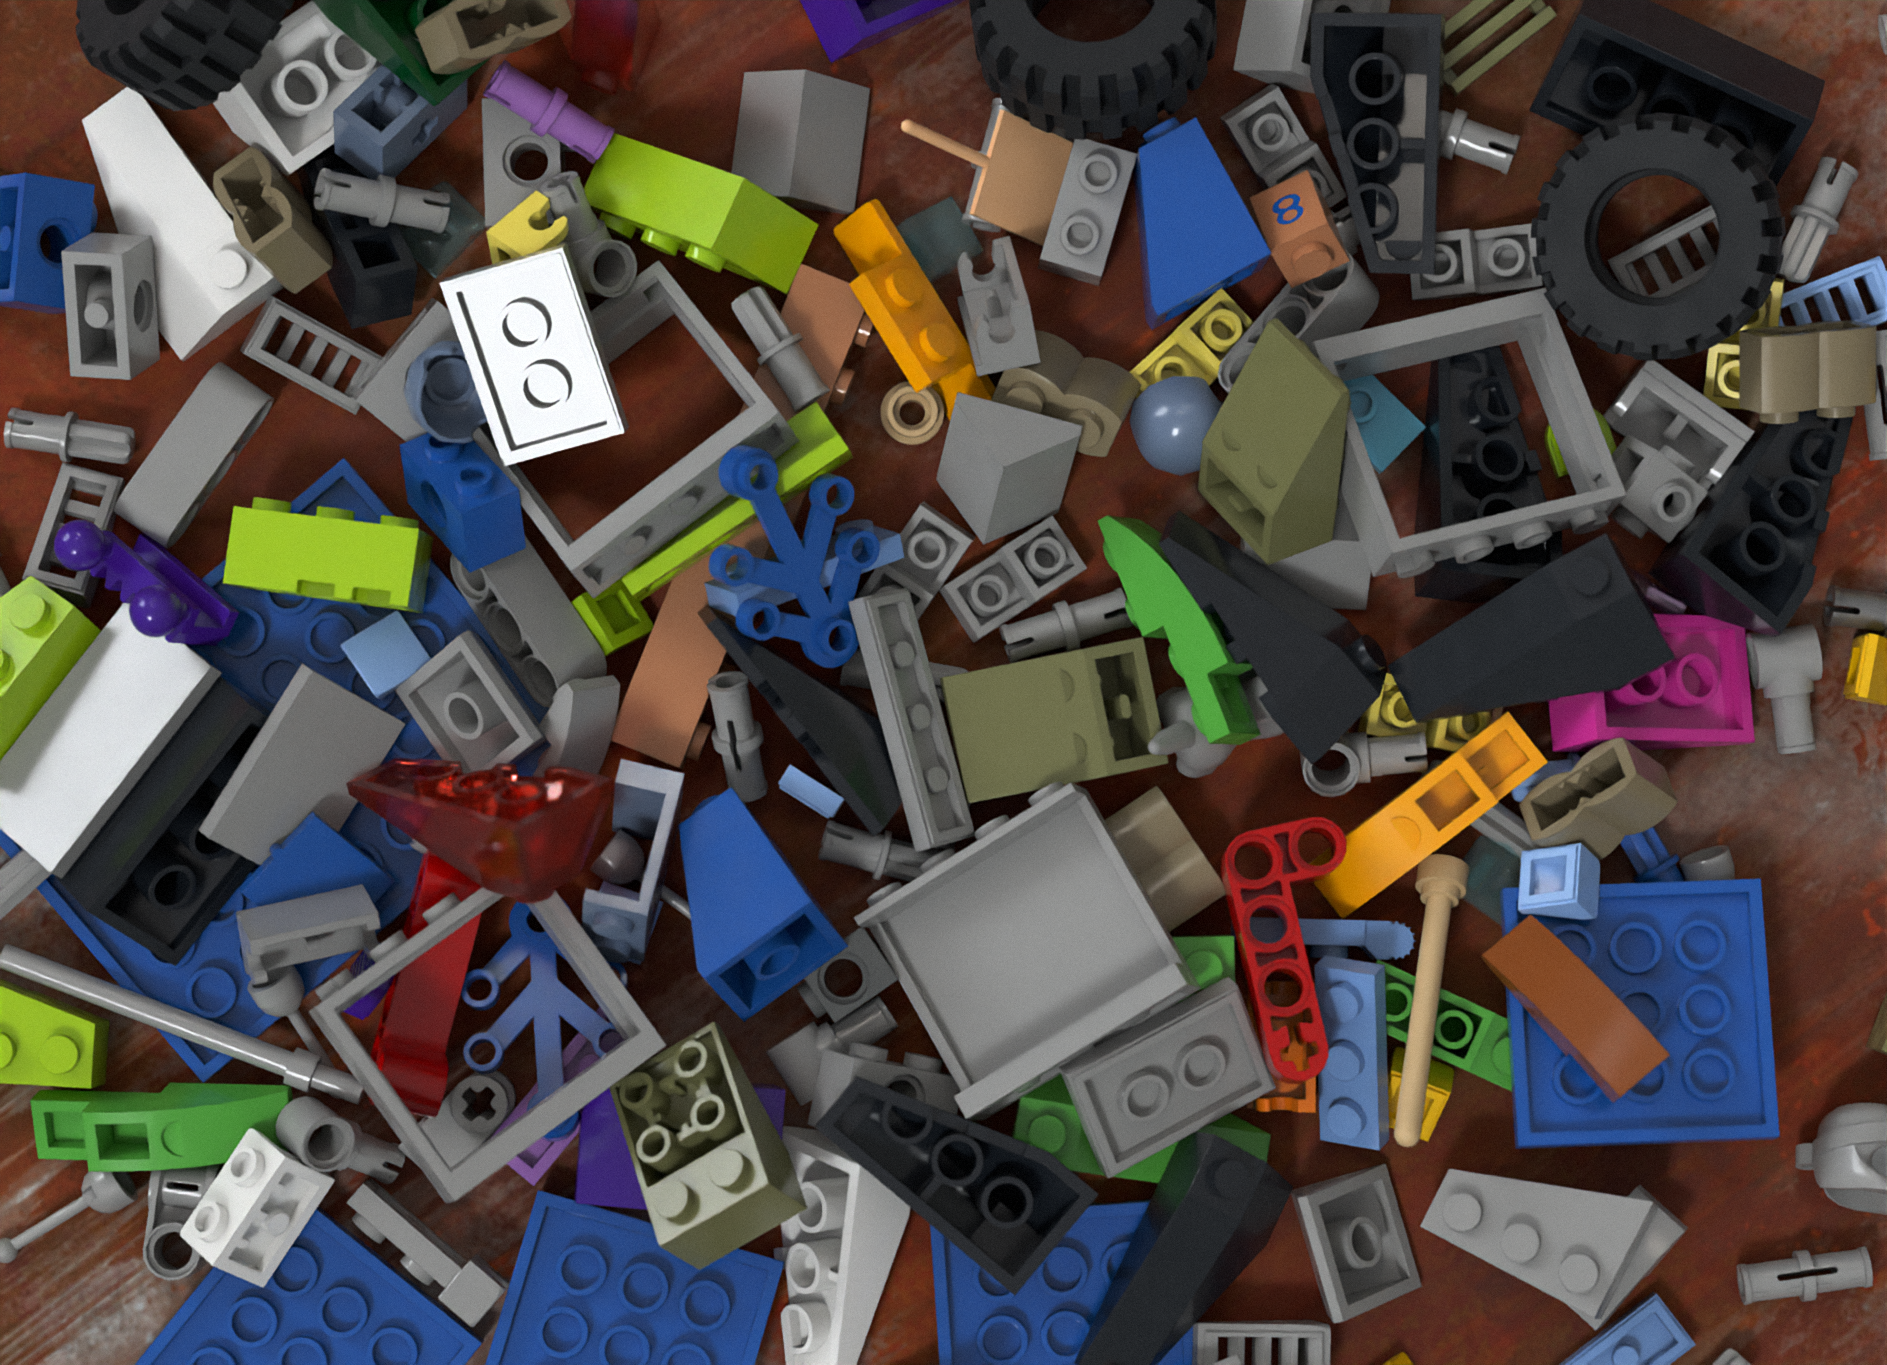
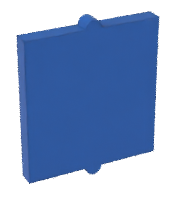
M312 811L281 845L275 843L270 846L269 851L271 855L239 889L244 896L260 907L363 884L374 904L395 880L376 862Z

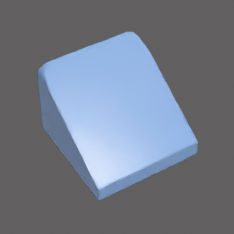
M399 610L341 644L342 649L369 689L379 699H383L395 691L396 688L432 659Z
M1581 843L1522 851L1518 911L1522 914L1581 920L1597 918L1600 881L1599 860Z

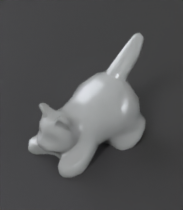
M1254 668L1238 675L1261 735L1249 741L1283 734L1282 729L1271 718L1259 699L1268 690ZM1187 686L1172 687L1156 699L1160 722L1163 723L1165 729L1158 732L1148 743V750L1153 755H1169L1175 752L1178 757L1176 767L1185 776L1198 778L1212 774L1219 765L1224 763L1237 746L1209 744L1207 737L1200 732L1193 720L1191 713L1193 701Z

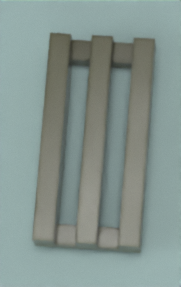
M1473 0L1445 22V41L1497 0ZM1514 0L1444 55V84L1456 97L1553 21L1557 14L1550 6L1547 7L1542 0ZM1527 7L1535 16L1533 19L1457 77L1451 69L1452 66Z

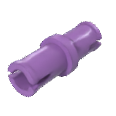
M506 60L494 72L483 93L488 99L495 100L530 122V131L540 137H543L546 133L587 158V161L592 164L602 155L615 130L566 101L568 94L558 87H555L552 91L511 66V63Z

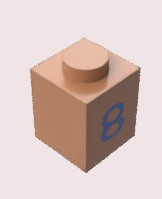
M1308 170L1250 197L1266 244L1291 288L1319 277L1325 272L1350 261L1330 207Z

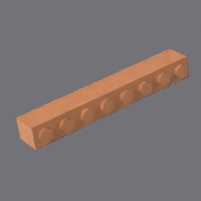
M801 264L780 314L793 335L796 333L801 334L803 340L799 342V345L823 383L830 389L828 393L815 401L826 415L831 403L842 407L856 372L846 367L855 344L866 348L875 326L850 288L849 282ZM759 365L754 380L786 421L807 408L805 407L795 412L792 408V403L768 365ZM745 402L740 414L749 408ZM808 489L783 505L793 525L800 513ZM760 521L726 543L748 550L753 557L766 560L776 557ZM711 554L672 580L616 717L611 737L613 742L681 769L684 768L687 758L699 761L712 729L711 725L702 722L711 701L707 690L708 680L719 673L736 670V666L726 663L729 656L728 652L697 614L703 607L709 606L705 582L714 579L709 571ZM735 555L727 561L726 569L737 562ZM715 609L736 623V616ZM757 612L753 617V627L759 612Z

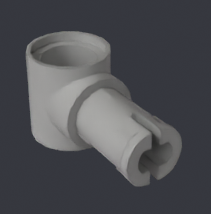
M568 171L551 178L553 183L546 181L540 186V192L549 198L550 211L554 220L563 216L567 217L568 233L558 245L567 243L583 292L604 297H617L624 294L632 286L637 272V262L631 248L622 241L613 240L605 222L597 219L586 197L577 172ZM596 258H598V265H597V269H596L595 274H594V272H593L594 262H595Z
M1811 623L1786 627L1782 634L1775 638L1759 632L1748 633L1746 635L1749 674L1755 689H1763L1764 698H1771L1778 753L1791 754L1815 750L1816 743L1810 708V693L1814 692L1813 681L1822 678L1823 663L1820 642L1814 625Z
M1346 731L1330 750H1338L1347 758L1343 765L1331 771L1321 770L1314 764H1310L1300 752L1305 783L1312 791L1326 797L1344 795L1355 784L1370 783V777L1413 772L1428 773L1424 732L1367 738L1366 732L1349 733Z
M876 996L831 1026L826 1021L817 1026L815 1021L811 1022L769 1049L766 1053L799 1105L802 1106L813 1099L824 1048L848 1053L851 1041L872 1045L896 1029L898 1025L881 998Z
M304 1096L296 1098L286 1104L278 1115L275 1126L276 1136L280 1143L315 1171H341L348 1167L374 1177L382 1183L390 1184L397 1178L399 1173L387 1167L388 1164L385 1162L402 1167L404 1164L405 1154L398 1148L399 1144L390 1143L362 1132L358 1123L339 1116L314 1097ZM322 1126L318 1136L309 1142V1138L314 1130Z

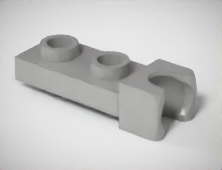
M372 1178L364 1182L346 1202L357 1212L352 1217L355 1225L377 1243L381 1244L385 1238L389 1239L405 1253L400 1260L401 1264L422 1283L429 1286L435 1279L445 1289L438 1296V1299L469 1326L474 1327L509 1287L510 1283L478 1254L467 1262Z

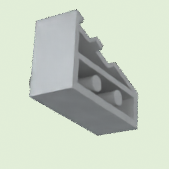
M1449 1169L1420 1227L1595 1319H1602L1660 1204L1642 1199Z

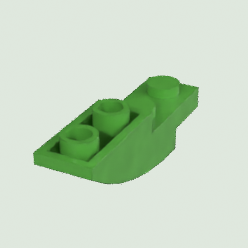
M1107 515L1098 520L1105 539L1103 542L1105 558L1112 569L1118 573L1127 596L1125 601L1127 614L1133 625L1140 630L1142 637L1169 640L1168 653L1170 661L1176 672L1184 678L1193 701L1191 707L1193 720L1200 732L1207 737L1209 744L1241 745L1261 735L1238 675L1253 667L1246 660L1240 664L1235 663L1225 647L1230 643L1224 632L1223 620L1217 612L1208 614L1200 609L1159 546L1162 534L1140 519Z
M1377 959L1376 964L1385 965L1386 1034L1407 1043L1416 977ZM1440 988L1431 1055L1512 1091L1507 1018Z
M170 1082L161 1093L39 1090L30 1100L38 1159L87 1160L89 1172L154 1171L223 1164L227 1162L246 1132L251 1128L263 1133L280 1149L289 1151L277 1138L275 1126L279 1113L286 1104L293 1100L292 1088L289 1085Z

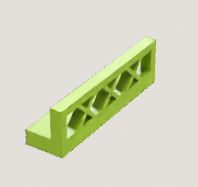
M817 402L786 421L799 439V442L775 459L778 469V481L775 490L782 505L809 488L819 475L831 473L853 458L849 448ZM758 473L750 478L751 485L755 482ZM728 495L623 576L622 581L631 595L642 601L710 555L717 547L728 543L759 522L750 501Z

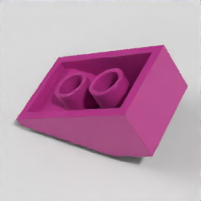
M1654 614L1677 660L1619 690L1603 693L1590 692L1560 697L1558 700L1549 701L1553 752H1589L1599 744L1615 738H1624L1640 750L1754 743L1745 628L1705 615Z

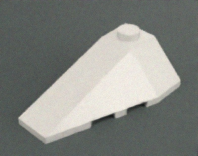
M313 0L280 22L282 25L281 29L273 41H268L261 52L262 58L252 70L247 69L240 76L239 84L230 92H220L218 100L213 102L233 133L250 147L259 150L286 176L334 144L333 111L382 65V63L328 20Z
M126 87L82 120L118 233L152 236L158 330L181 361L187 360L264 303L270 295L273 296L284 288L239 243L234 232L233 216L220 204L212 187L144 96Z
M783 1126L782 1142L790 1155L808 1208L780 1224L783 1247L773 1249L774 1259L783 1261V1269L786 1271L789 1305L785 1306L780 1314L786 1365H857L906 1227L910 1207L819 1130Z

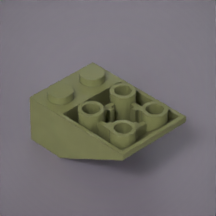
M1277 318L1268 321L1202 441L1198 482L1200 494L1267 565L1333 540L1335 515L1339 506L1338 489L1341 464L1345 456L1344 439L1347 413L1351 406L1350 391L1340 377L1333 375L1311 353L1307 344L1303 340L1297 339Z
M1143 637L940 678L959 776L967 804L1040 790L1058 781L1065 785L1168 764L1167 755H1153L1148 750V743L1158 732L1162 731Z
M715 1021L642 1063L609 1087L659 1247L700 1270L808 1209L790 1155L720 1025Z

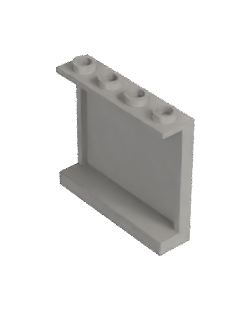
M1058 781L1040 789L1028 799L1031 805L1029 809L1011 820L1008 815H1003L987 822L974 833L977 839L976 842L958 853L954 849H948L931 857L920 867L923 875L903 887L900 882H895L878 890L867 899L870 908L854 917L858 926L870 928L898 977L900 984L961 1091L954 1098L965 1118L969 1120H986L1061 1074L1059 1066L1159 1014L1201 989L1087 789L1073 783L1064 786L1061 781Z

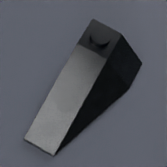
M1353 12L1312 13L1310 79L1316 99L1319 101L1329 134L1328 138L1338 163L1348 196L1350 210L1370 273L1435 274L1446 13Z
M1499 345L1431 361L1425 418L1426 428L1424 429L1414 535L1547 502L1538 476L1542 467L1536 450L1529 451L1518 419L1521 407ZM1562 530L1553 532L1549 539L1529 548L1517 549L1514 542L1496 546L1487 556L1469 563H1457L1455 557L1436 561L1431 569L1414 576L1415 597L1474 604L1490 601L1540 568L1562 557Z
M1816 409L1799 412V421L1794 423L1770 424L1760 422L1754 429L1755 432L1751 438L1745 443L1720 480L1715 485L1712 484L1707 490L1709 493L1697 507L1692 521L1677 533L1670 544L1667 543L1648 574L1696 613L1774 638L1781 635L1813 585L1817 566L1812 565L1819 535L1826 531L1830 512L1825 511L1833 476L1840 473L1853 416L1846 418L1819 417L1816 415Z
M1177 511L1169 517L1159 541V546L1200 609L1208 614H1214L1215 612L1219 614L1223 620L1225 635L1230 643L1225 646L1236 664H1240L1245 660L1250 662L1268 692L1259 697L1261 703L1271 718L1310 764H1313L1323 757L1381 695L1388 670L1386 657L1381 647L1371 636L1367 634L1362 636L1347 618L1181 511Z
M1605 533L1540 568L1387 666L1415 722L1424 723L1489 712L1495 708L1531 702L1555 701L1560 697L1590 692L1603 693L1619 690L1677 660L1619 547Z
M706 605L698 611L697 614L755 688L769 702V705L794 737L805 747L824 775L872 835L875 836L882 831L901 805L902 800L880 718L876 713L765 641L742 634L735 622L715 609Z
M859 1076L852 1080L815 1124V1127L1014 1295L1017 1294L1099 1195L1048 1151Z
M1194 1132L1179 1140L1074 1364L1157 1365L1267 1245L1292 1192L1293 1186L1268 1163L1215 1134Z

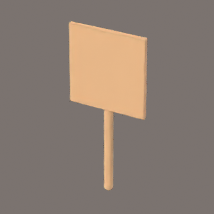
M1001 109L987 155L911 120L906 119L901 123V129L904 132L983 168L969 214L1033 243L1044 246L1073 142L1052 132L1046 133L1030 126L1029 121Z

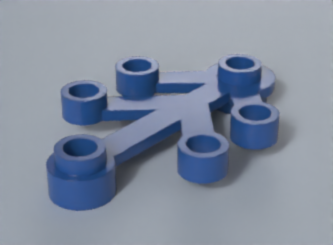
M738 445L731 448L720 462V483L723 489L730 495L750 501L780 563L753 557L744 548L732 544H723L717 547L710 556V574L716 581L733 587L742 586L748 582L795 593L805 613L802 616L779 612L778 608L770 602L759 598H749L739 606L736 612L735 621L738 630L742 634L757 640H768L773 636L799 641L805 656L814 664L826 668L843 665L854 655L859 645L848 602L853 601L855 598L862 569L872 566L880 552L879 540L872 532L857 527H850L842 531L835 543V553L839 560L828 596L826 595L819 579L836 515H841L848 511L854 501V488L851 482L844 477L830 473L819 475L812 482L809 490L811 508L802 542H800L775 490L778 481V469L773 457L765 450L748 445ZM758 465V476L751 485L750 473ZM835 484L837 495L835 500L828 505L826 499L827 492ZM861 538L863 543L862 550L854 558L852 554L853 545ZM735 555L737 557V567L732 574L727 575V561ZM762 609L764 613L763 622L758 628L754 629L753 617L757 611ZM836 627V636L829 645V635Z
M521 897L513 906L509 916L511 938L483 969H475L465 975L461 996L465 1003L474 1010L484 1011L492 1008L500 998V986L530 956L531 982L486 1033H477L471 1036L465 1043L463 1050L464 1059L473 1071L479 1074L493 1073L502 1065L504 1052L534 1019L538 1092L530 1099L527 1105V1112L564 1085L560 1016L592 1043L593 1049L599 1058L606 1054L601 1050L602 1038L608 1033L619 1032L611 1022L605 1021L558 980L556 953L563 959L565 957L546 931L535 932L529 928V920L533 913ZM561 898V899L563 900V902L565 903V905H566V906L568 907V909L570 910L568 904L565 902V900H564L563 898ZM606 961L611 969L620 974V981L627 990L629 980L625 968L620 963ZM480 979L488 980L492 984V991L489 997L482 1001L471 999L469 996L471 984ZM484 1042L494 1045L496 1053L490 1063L481 1065L473 1061L472 1054L477 1045ZM580 1110L544 1135L542 1139L557 1142L571 1136L579 1125Z

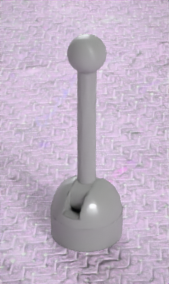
M619 829L595 860L590 871L604 881L615 885L627 884L634 880L642 884L645 875L643 850L634 838ZM663 885L660 898L691 920L689 902Z
M289 965L267 970L268 982L254 985L251 980L247 990L257 1006L268 1015L275 1017L287 1016L308 1050L322 1056V1064L335 1068L298 1010L305 988L295 966ZM329 1094L331 1097L335 1099H341L339 1097Z
M88 1172L84 1176L81 1197L13 1239H0V1263L12 1262L17 1257L19 1249L88 1207L99 1213L110 1214L136 1201L138 1193L129 1173Z

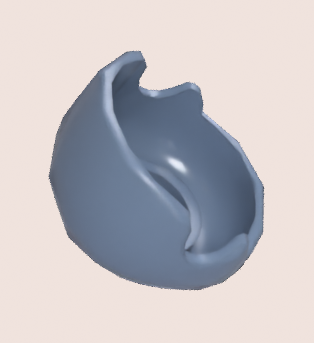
M440 341L429 346L415 358L410 365L403 389L411 417L440 442L465 444L473 441L475 430L488 422L461 342Z
M1172 376L1149 385L1133 402L1130 417L1131 430L1140 453L1150 465L1158 470L1179 476L1199 471L1202 441L1224 402L1219 401L1208 383L1199 377Z

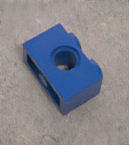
M31 173L0 176V306L49 314L66 313L61 251L95 231L97 208L93 202L94 184ZM43 231L48 236L51 245L48 258L44 256L40 247V238Z
M426 433L400 444L408 504L469 573L526 548L519 489L474 440L465 444L440 442L429 433Z

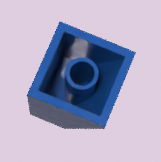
M1173 117L1147 131L1143 135L1145 141L1140 145L1133 167L1145 320L1151 331L1208 300L1221 288L1226 290L1263 269L1271 255L1269 247L1196 117L1182 125L1177 117Z
M732 787L721 795H714L702 801L694 809L692 816L679 824L697 969L704 980L743 1022L848 947L770 833Z

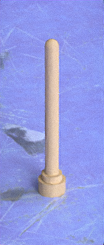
M1444 854L1429 855L1418 863L1415 887L1421 894V902L1426 906L1394 1129L1395 1140L1404 1147L1415 1145L1421 1135L1451 908L1456 907L1459 899L1466 895L1470 870L1468 864L1457 857Z

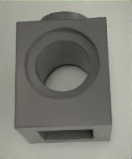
M859 927L843 938L848 947L805 977V981L796 987L817 1018L828 1012L834 1023H836L899 980L885 955L865 927ZM838 959H849L860 967L863 981L861 987L855 993L839 995L828 987L825 975L828 966Z

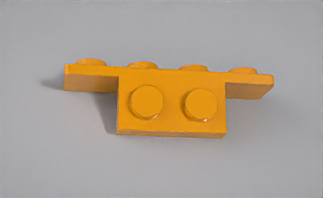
M877 199L865 203L834 228V235L860 275L849 283L850 288L912 388L918 393L928 387H932L940 396L944 412L949 420L951 419L957 392L991 401L996 390L988 375L977 376L969 344L884 207Z

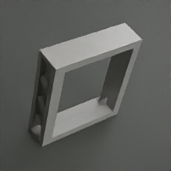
M659 260L635 277L632 286L624 294L617 297H609L590 311L607 363H611L675 314L749 407L575 541L518 464L514 463L503 466L489 423L482 424L473 433V440L519 489L522 507L571 573L593 599L730 495L723 489L720 483L719 466L722 458L731 448L738 445L752 446L765 450L775 460L799 442V439L779 410ZM758 465L752 469L750 478L758 473Z
M1546 288L1313 341L1310 345L1311 353L1333 375L1340 377L1343 381H1348L1518 341L1577 494L1399 538L1350 407L1347 413L1344 439L1345 456L1341 464L1339 486L1373 577L1397 572L1399 578L1416 576L1431 569L1436 561L1452 557L1456 558L1457 563H1469L1487 556L1496 546L1514 542L1517 549L1529 548L1546 541L1552 536L1553 532L1572 528L1574 534L1588 533L1606 525L1609 522L1607 517L1625 498V489L1556 312L1544 295L1547 292Z
M530 854L514 865L507 855L500 858L475 876L482 886L477 892L463 902L453 892L423 913L422 916L429 926L408 940L404 933L399 930L371 950L369 954L376 964L358 977L354 978L348 968H346L315 990L322 1002L309 1011L311 1017L445 1203L458 1200L666 1046ZM515 888L624 1041L450 1168L340 1013Z

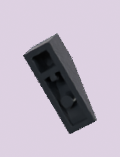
M333 144L298 168L297 173L304 197L311 208L312 223L330 243L333 265L327 271V275L351 329L412 315L418 267L398 224L388 222L386 227L373 226L366 217L326 209L318 210L314 207L315 197H321V195L314 194L316 181L322 168L368 178L335 153V146Z

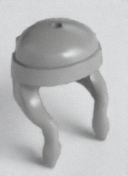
M1852 1103L1839 1106L1824 1116L1818 1126L1817 1138L1813 1143L1796 1145L1795 1167L1801 1170H1814L1815 1179L1819 1187L1824 1189L1828 1198L1840 1206L1856 1211L1887 1215L1886 1104Z

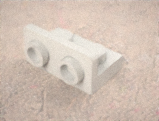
M251 1128L246 1132L181 1229L180 1236L212 1266L264 1288L335 1182V1179L327 1172L313 1170L295 1155L280 1149L263 1133Z

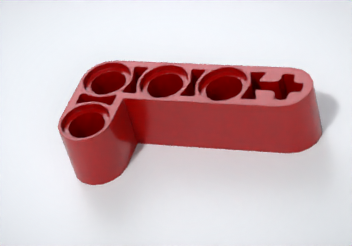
M1310 817L1245 832L1237 836L1228 845L1220 861L1223 885L1265 1063L1274 1077L1287 1084H1301L1317 1076L1325 1067L1328 1059L1327 1038L1291 891L1293 886L1319 881L1328 877L1343 862L1347 851L1346 838L1338 825L1323 817ZM1307 833L1322 835L1331 847L1329 862L1322 866H1313L1306 863L1298 852L1300 836ZM1244 847L1259 849L1268 860L1267 875L1259 880L1244 878L1235 867L1234 857L1236 852ZM1258 910H1269L1276 913L1283 923L1281 939L1275 943L1258 941L1252 935L1249 928V920L1252 913ZM1285 973L1295 980L1298 986V997L1292 1006L1279 1007L1273 1005L1267 999L1264 984L1269 975ZM1304 1012L1307 1023L1299 1022L1293 1028L1299 1046L1310 1045L1312 1056L1303 1061L1304 1071H1297L1293 1061L1283 1062L1280 1056V1051L1290 1045L1287 1026L1280 1028L1278 1031H1273L1271 1020L1285 1021Z
M428 848L421 859L402 931L406 938L409 940L428 927L429 924L422 914L454 892L459 900L463 902L481 889L482 886L475 876L491 866V862ZM482 912L397 972L386 993L370 1057L410 1113L436 1118L441 1108L449 1069L445 1052ZM369 1097L370 1104L375 1105Z

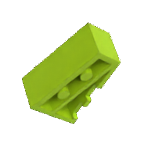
M613 133L609 144L596 161L584 187V192L591 208L601 214L599 219L605 222L609 232L631 240L634 233L638 232L642 234L640 239L642 242L661 252L676 256L679 249L686 252V258L705 268L719 273L724 268L784 294L788 293L819 226L744 177Z
M253 497L252 508L234 506L223 576L224 584L238 588L423 613L434 537L418 529V520L381 515L380 524L354 521V511L317 506L316 516L290 513L292 505L290 502Z
M29 576L0 597V761L101 632L74 605L33 576Z
M0 978V1083L90 1089L104 1085L106 1081L109 1020Z

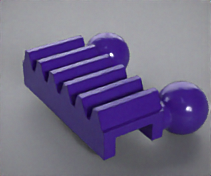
M87 520L70 521L63 525L55 536L54 552L60 563L74 571L90 570V574L93 577L106 578L105 587L108 590L121 591L120 601L130 604V620L140 633L149 637L165 636V640L168 643L216 646L224 637L229 636L239 611L163 546L146 534L139 535L133 550L111 531L101 530L97 525Z

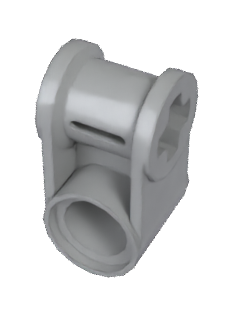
M498 1070L490 1074L474 1072L457 1084L442 1101L436 1118L425 1116L418 1123L450 1168L488 1141L512 1113L516 1103L514 1085L506 1075ZM488 1087L495 1093L490 1104L497 1112L495 1113L493 1110L487 1109L479 1114L472 1108L477 1097L471 1089L479 1093ZM401 1142L398 1148L419 1167Z
M223 1164L151 1171L148 1190L149 1211L143 1246V1259L148 1270L156 1277L167 1281L180 1280L199 1272L206 1265L207 1260L192 1248L190 1261L185 1267L177 1268L171 1266L163 1256L162 1245L170 1233L181 1232V1229L223 1168ZM174 1182L196 1185L198 1190L176 1187Z

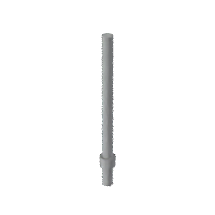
M6 944L0 954V969L284 1077L283 1083L307 1093L312 1087L359 1105L365 1090L354 1075L322 1064V1056L297 1047L293 1053L10 944Z

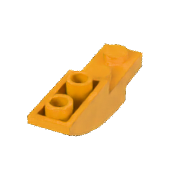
M1508 711L1409 788L1403 790L1345 835L1347 851L1343 862L1328 877L1315 881L1314 884L1339 916L1344 919L1491 809L1501 798L1547 764L1548 761ZM1331 847L1309 864L1322 866L1328 863L1331 857Z

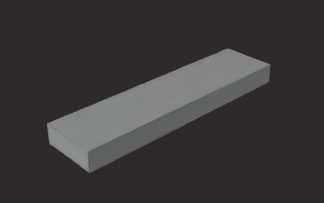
M909 588L870 595L848 602L915 851L918 852L973 837L975 833Z

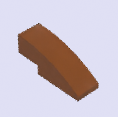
M1531 914L1481 956L1483 961L1566 1056L1571 1054L1613 1103L1670 1055L1620 999L1569 948Z

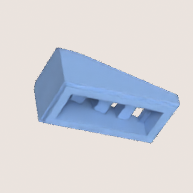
M1880 256L1783 294L1781 309L1789 306L1796 326L1812 323L1804 300L1812 297L1823 322L1841 321L1829 293L1830 290L1837 287L1851 320L1876 327L1887 323V271ZM1863 278L1876 311L1868 315L1854 282ZM1780 315L1779 326H1784L1783 320Z

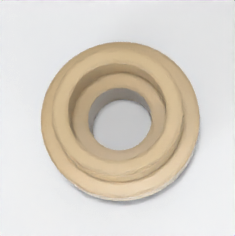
M909 381L902 382L890 389L881 405V421L884 429L894 440L902 444L918 445L929 441L938 433L943 423V403L938 393L932 387L916 393ZM916 402L923 407L925 416L919 424L908 425L902 421L900 410L906 403Z

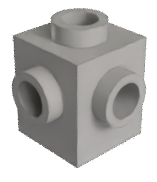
M1627 434L1611 455L1626 496L1617 505L1610 517L1639 539H1642L1648 531L1670 544L1677 533L1692 521L1697 507L1709 492L1690 477V474L1696 467L1681 454L1667 445H1664L1658 451Z

